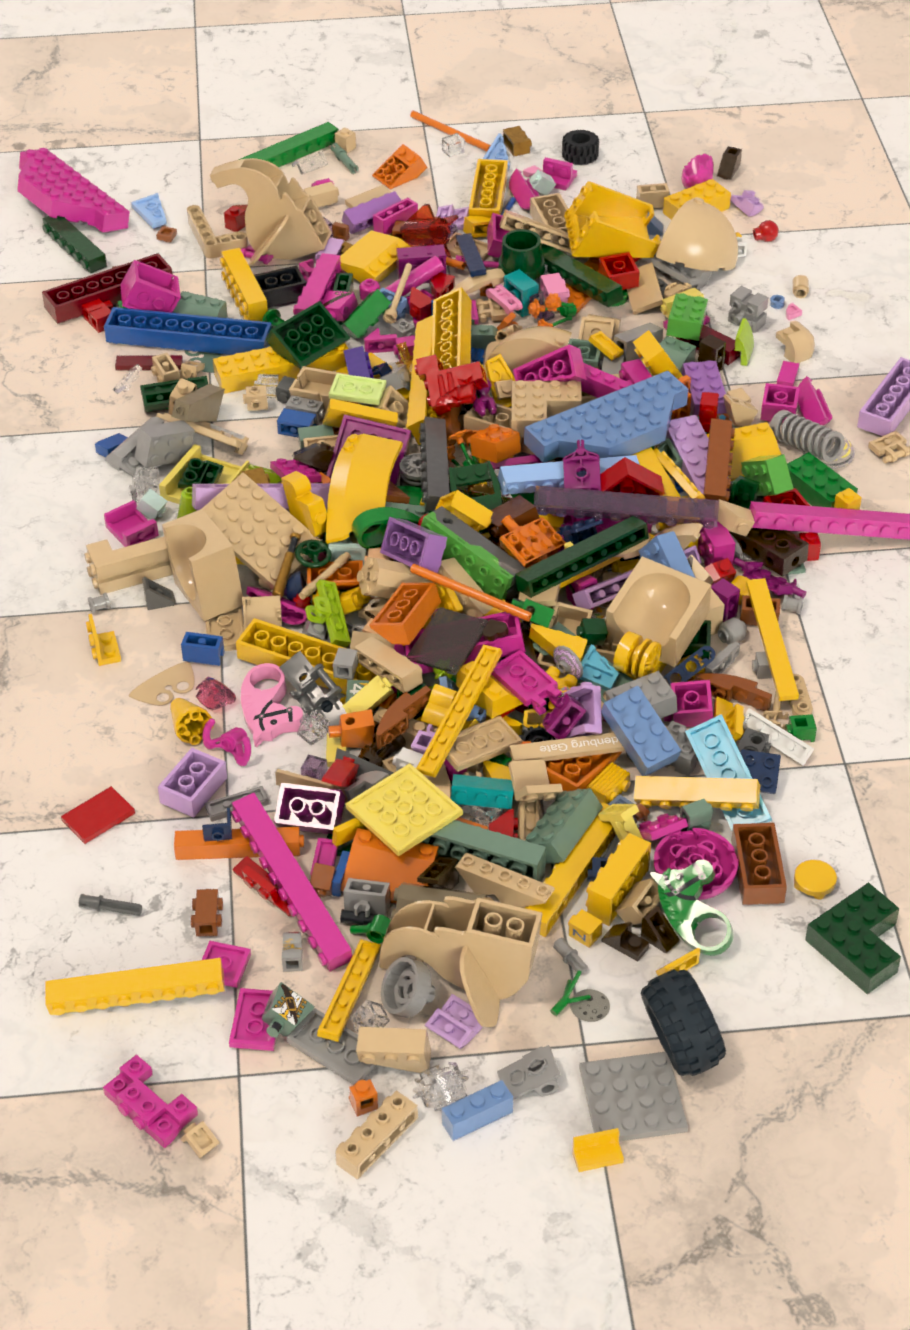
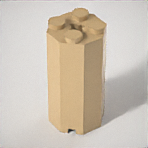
M372 557L366 558L365 564L357 574L361 593L365 596L381 599H390V595L398 589L401 583L435 582L411 573V567L406 564Z

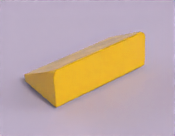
M696 948L656 970V974L659 976L674 969L676 971L690 969L699 963L700 949Z

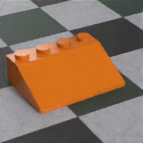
M357 828L341 884V891H344L348 878L390 883V901L396 904L397 901H394V891L403 882L425 885L417 882V878L437 859L438 846L420 842L402 855L397 856L370 830Z

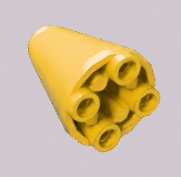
M183 698L174 699L171 702L170 710L175 734L185 743L199 744L203 740L204 726L212 718L206 709Z

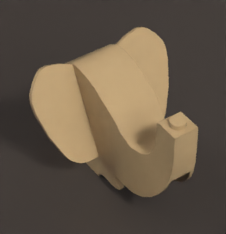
M253 158L235 160L213 168L210 178L217 188L236 184L241 186L248 196L245 226L247 238L255 251L248 263L250 267L262 255L266 254L273 255V259L293 260L324 250L332 232L311 195L303 191L294 177L288 182L283 171L275 164Z
M446 896L444 899L445 903L425 900L417 901L401 908L393 916L381 945L379 967L388 969L394 961L401 957H406V955H412L424 960L445 980L466 991L473 1013L482 1027H494L498 1021L500 999H507L514 995L529 979L539 943L542 912L495 902L489 897L468 900Z

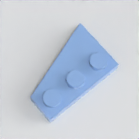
M158 193L131 202L132 208L153 229L167 224Z

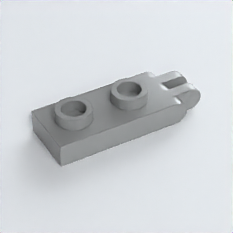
M731 643L723 651H719L714 660L705 667V673L721 674L735 661V657L739 655L740 643Z

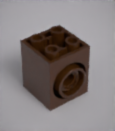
M518 495L491 510L493 512L491 516L492 521L489 527L485 529L490 535L488 539L506 552L500 546L499 538L509 533V531L501 521L507 515H510L519 526H524L539 519L536 506Z

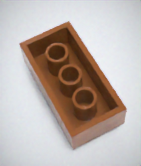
M775 823L733 824L731 843L738 859L737 877L742 905L785 903L787 885Z

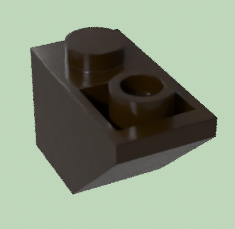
M730 146L726 148L721 159L717 177L730 180L733 178L741 165L742 149Z

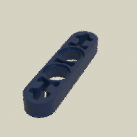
M710 646L701 647L663 676V678L667 679L670 686L672 683L670 676L673 673H678L681 676L680 682L688 681L714 660V649ZM702 651H710L711 659H703L701 663L704 665L700 666L699 661L694 657L697 655L699 659L703 655ZM692 661L696 663L697 668L694 672L686 670L685 665L687 662Z

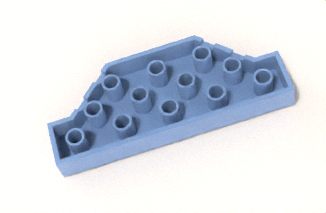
M665 371L526 426L524 429V444L543 463L557 457L564 458L566 455L575 452L577 440H580L581 446V439L584 440L585 450L598 454L600 458L630 456L666 440L672 412L687 405L688 388L669 371Z

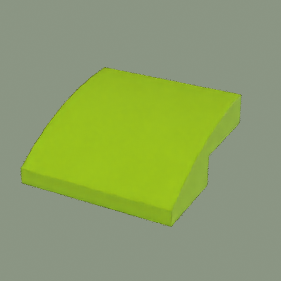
M743 318L735 339V351L741 352V365L747 366L754 348V337L747 319Z

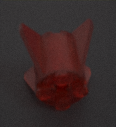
M424 204L401 226L400 233L404 242L411 247L444 245L446 257L452 258L447 248L449 242L447 238L451 232L450 225L459 217L458 215L444 218L435 217L430 204Z

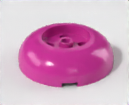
M692 828V831L681 832V830L670 833L659 842L654 853V868L656 873L663 874L668 868L671 870H682L698 860L708 861L715 871V877L711 883L703 886L702 894L698 900H705L720 895L730 887L738 871V859L734 847L723 836L707 829Z

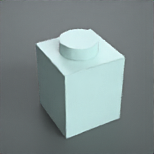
M539 169L529 180L533 189L544 195H548L556 185L552 176Z
M150 488L141 498L136 509L149 519L155 520L158 516L161 518L166 512L167 500Z

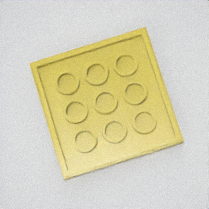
M410 763L345 803L346 809L397 856L402 855L463 815V809Z

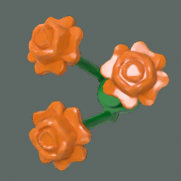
M550 293L546 297L545 305H540L539 300L535 298L528 306L529 314L537 319L540 312H545V310L560 311L561 316L565 317L554 323H548L541 319V321H538V326L554 327L563 322L571 321L572 317L577 313L574 303L561 302L558 293Z

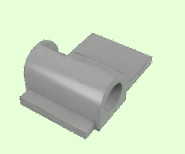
M549 1045L541 1046L522 1056V1059L497 1071L500 1081L504 1082L513 1095V1100L533 1090L541 1096H548L559 1088L556 1078L561 1075Z

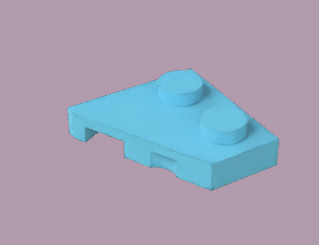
M591 644L581 662L583 675L580 680L591 682L595 686H600L603 690H610L615 685L619 673L614 667L609 665L607 659L604 656L602 657L596 651V647Z

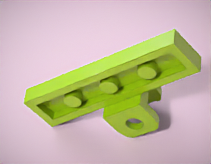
M319 579L316 583L319 596L313 599L315 606L308 605L305 608L307 619L318 624H323L326 621L331 644L348 647L351 640L336 583Z

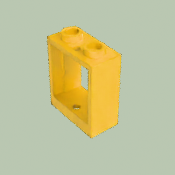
M459 490L440 497L435 508L436 510L441 506L477 532L488 528L492 521L491 516L493 512Z

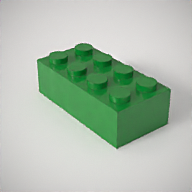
M809 452L787 463L793 488H796L812 506L834 508L836 494L848 488L856 493L858 491V488Z

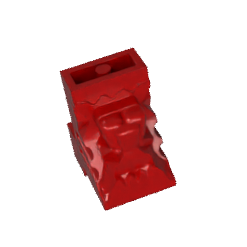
M436 354L416 359L417 365H414L415 373L419 375L420 380H423L426 390L429 391V396H427L429 407H432V410L438 415L451 411V408L459 407L461 404H473L476 400V390L489 387L486 371L480 361L444 369L442 362Z

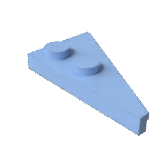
M500 133L483 159L508 160L504 139Z

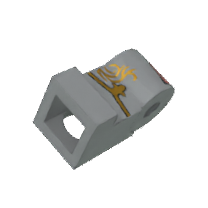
M301 932L283 933V972L303 971ZM287 961H299L296 965H289Z

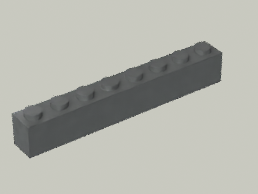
M425 416L424 423H420L419 433H421L419 440L421 443L420 462H422L421 492H423L422 502L425 504V510L434 511L440 497L449 494L446 420Z

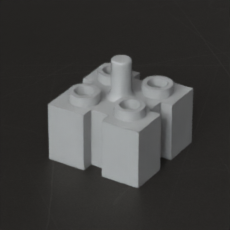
M740 286L730 295L729 305L732 308L729 310L728 322L739 326L742 319L746 318L752 332L756 333L766 324L767 313L763 311L768 307L769 297L760 293L754 295L752 290Z
M671 721L667 729L681 749V753L678 759L669 765L674 766L676 772L690 776L696 767L698 758L686 735V726Z

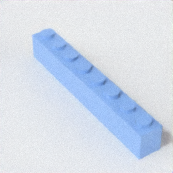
M637 456L600 458V474L624 457L639 464ZM563 461L500 466L497 479L500 483L502 495L565 490ZM579 471L577 476L584 477L587 472Z

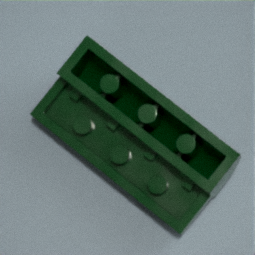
M207 376L185 379L196 384L197 389L208 385ZM179 380L140 385L144 412L169 409L170 394Z

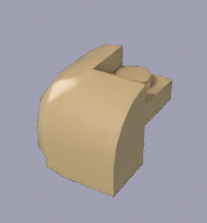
M790 321V327L776 332V338L785 345L784 357L790 362L801 363L812 357L815 349L814 337L800 322Z

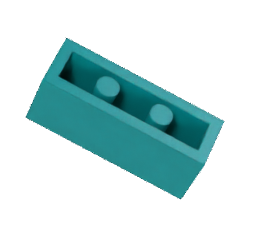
M453 774L451 800L456 804L512 809L514 789L511 780Z

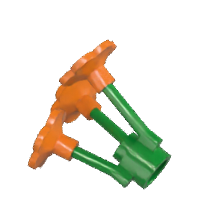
M465 429L447 438L448 441L456 440L457 444L460 445L466 458L462 463L463 466L478 464L476 457L472 456V459L469 457L463 444L464 442L467 443L471 452L470 436L477 433V430ZM447 446L448 460L453 462L455 466H461L453 456L456 451L455 446Z

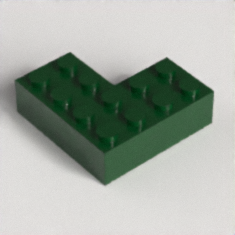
M868 882L810 922L807 926L805 941L861 990L869 994L898 973L901 956L882 941L879 936L896 925L900 908Z

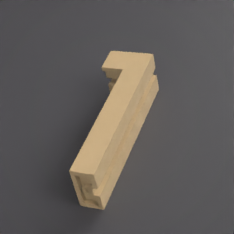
M164 536L116 550L111 549L107 539L86 545L87 553H84L87 564H89L87 572L89 577H93L94 589L98 588L100 595L142 584L144 577L153 581L173 575Z

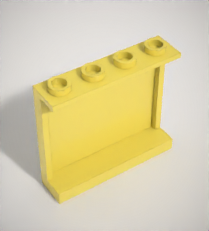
M194 444L159 484L160 496L167 501L180 504L181 492L184 488H178V483L183 478V473L188 467L190 459L198 458L202 461L208 460L223 465L224 468L217 484H230L242 474V471L250 470L249 461L247 460L241 467L202 455L201 446Z

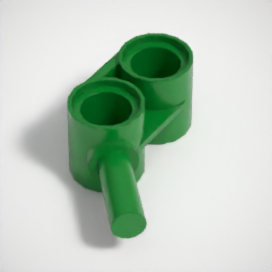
M378 914L374 916L372 922L368 923V925H352L350 933L366 934L370 941L380 944L384 940L391 920L384 915Z

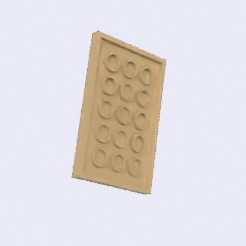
M245 473L240 474L202 508L233 545L235 556L272 589L274 588L285 553L288 550L291 533L295 532L301 535L297 546L306 540L321 541L318 537H314L309 529ZM301 554L304 560L308 561L310 559L308 555ZM295 556L289 576L302 566Z

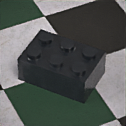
M297 265L254 275L267 300V308L298 301L299 295H302L303 287L307 284Z

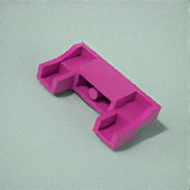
M136 1054L119 1068L120 1074L103 1087L104 1095L117 1106L123 1116L126 1117L128 1115L139 1130L143 1129L163 1148H166L174 1141L178 1133L198 1115L197 1106L182 1093L172 1102L166 1104L143 1083L153 1075L152 1068Z

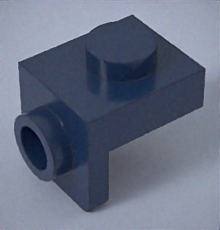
M592 857V869H588V882H594L599 869L605 867L608 858Z

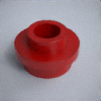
M297 594L293 598L297 607L305 609L308 605H311L310 597L302 600L299 594Z

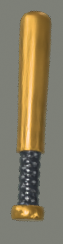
M295 532L290 534L291 541L272 591L273 596L280 595V598L283 597L297 542L301 539V535Z

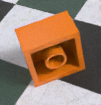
M491 424L488 428L479 430L470 436L471 455L474 457L499 463L521 452L520 432L514 431L511 428Z

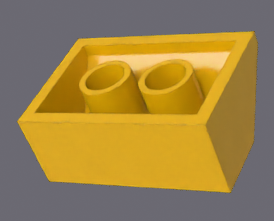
M474 661L457 668L456 686L459 689ZM491 674L475 704L485 709L486 714L492 719L523 703Z

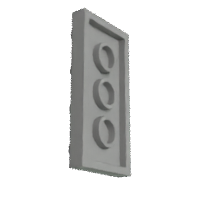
M316 1008L287 1036V1043L353 1085L359 1080H364L377 1066L359 1062L356 1053L358 1034L346 1027L339 1042L318 1037L317 1031L325 1014Z

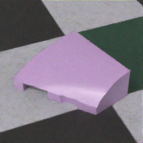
M744 190L742 195L731 196L730 201L749 217L758 214L764 208L760 199L754 196L755 192L753 190Z

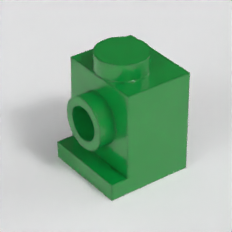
M813 714L789 716V722L785 725V731L800 740L815 742L817 727Z

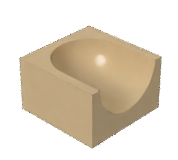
M201 509L162 524L174 582L203 621L243 606V594L233 545L207 513Z
M642 556L606 610L607 639L619 644L624 634L631 631L641 635L643 641L651 639L652 641L659 642L662 646L659 661L676 667L710 613L711 584Z

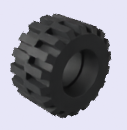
M574 130L569 131L563 136L562 157L565 161L575 165H583L597 160L599 156V138L594 132Z

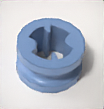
M782 295L771 296L770 306L775 309L783 308L785 298Z

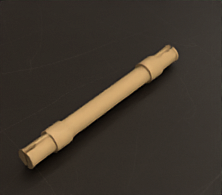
M348 552L341 554L321 575L302 589L299 597L302 600L309 597L316 590V583L319 579L326 580L338 568H341L348 562L351 555Z

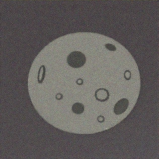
M586 989L579 991L573 996V998L585 995L591 996L590 999L570 1003L573 1014L583 1021L594 1022L601 1020L609 1012L610 1003L608 998L597 990Z

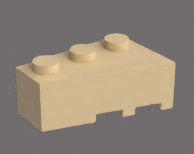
M359 1027L356 1048L359 1062L429 1075L431 1046L427 1029Z

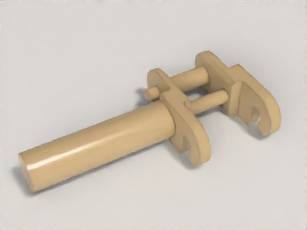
M775 691L773 710L764 711L763 716L785 730L786 724H783V727H781V722L776 720L787 719L789 714L785 712V715H783V711L780 710L782 701H779Z

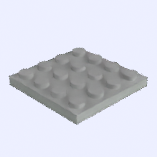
M666 1051L579 1063L594 1133L618 1128L619 1141L688 1131L671 1061Z

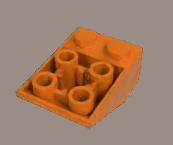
M402 144L372 176L389 189H392L418 178L428 167L421 156Z

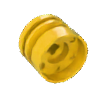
M628 631L617 646L613 667L624 673L631 671L633 677L639 678L654 673L661 656V643L651 639L643 641L641 635Z

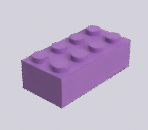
M716 361L683 363L682 375H688L691 378V415H699L702 392L718 393L717 414L727 413L723 399L726 393Z
M389 517L380 553L410 567L412 564H417L438 573L443 552L446 548L447 537L408 520Z

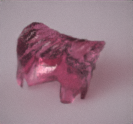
M206 677L196 687V690L199 689L196 698L207 709L217 710L236 701V696L231 689L212 677Z

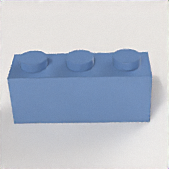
M502 1080L443 1107L442 1125L454 1141L513 1113V1095Z

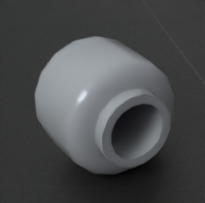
M735 617L721 623L718 630L720 640L727 644L743 640L746 636V624Z

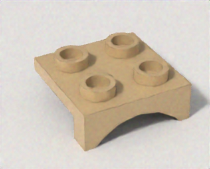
M280 595L242 597L244 631L254 618L282 627Z

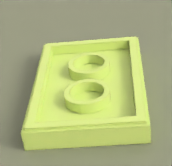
M337 373L329 391V399L379 405L387 385V380Z

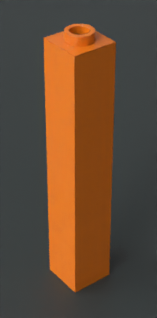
M276 827L293 856H300V848L304 847V835H300L299 827ZM232 829V839L220 841H204L203 830L175 831L174 851L176 860L244 858L245 856L253 858L259 857L258 853H253L249 844L250 840L248 837H243L240 829Z

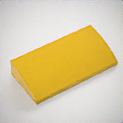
M330 398L323 425L340 428L343 416L349 415L396 427L398 413Z

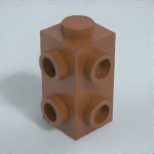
M197 889L196 898L192 899V910L195 911V915H191V928H195L196 936H218V927H222V914H219V910H223V897L219 898L218 889Z

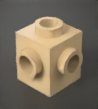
M266 385L246 387L243 401L244 404H247L248 411L268 409Z

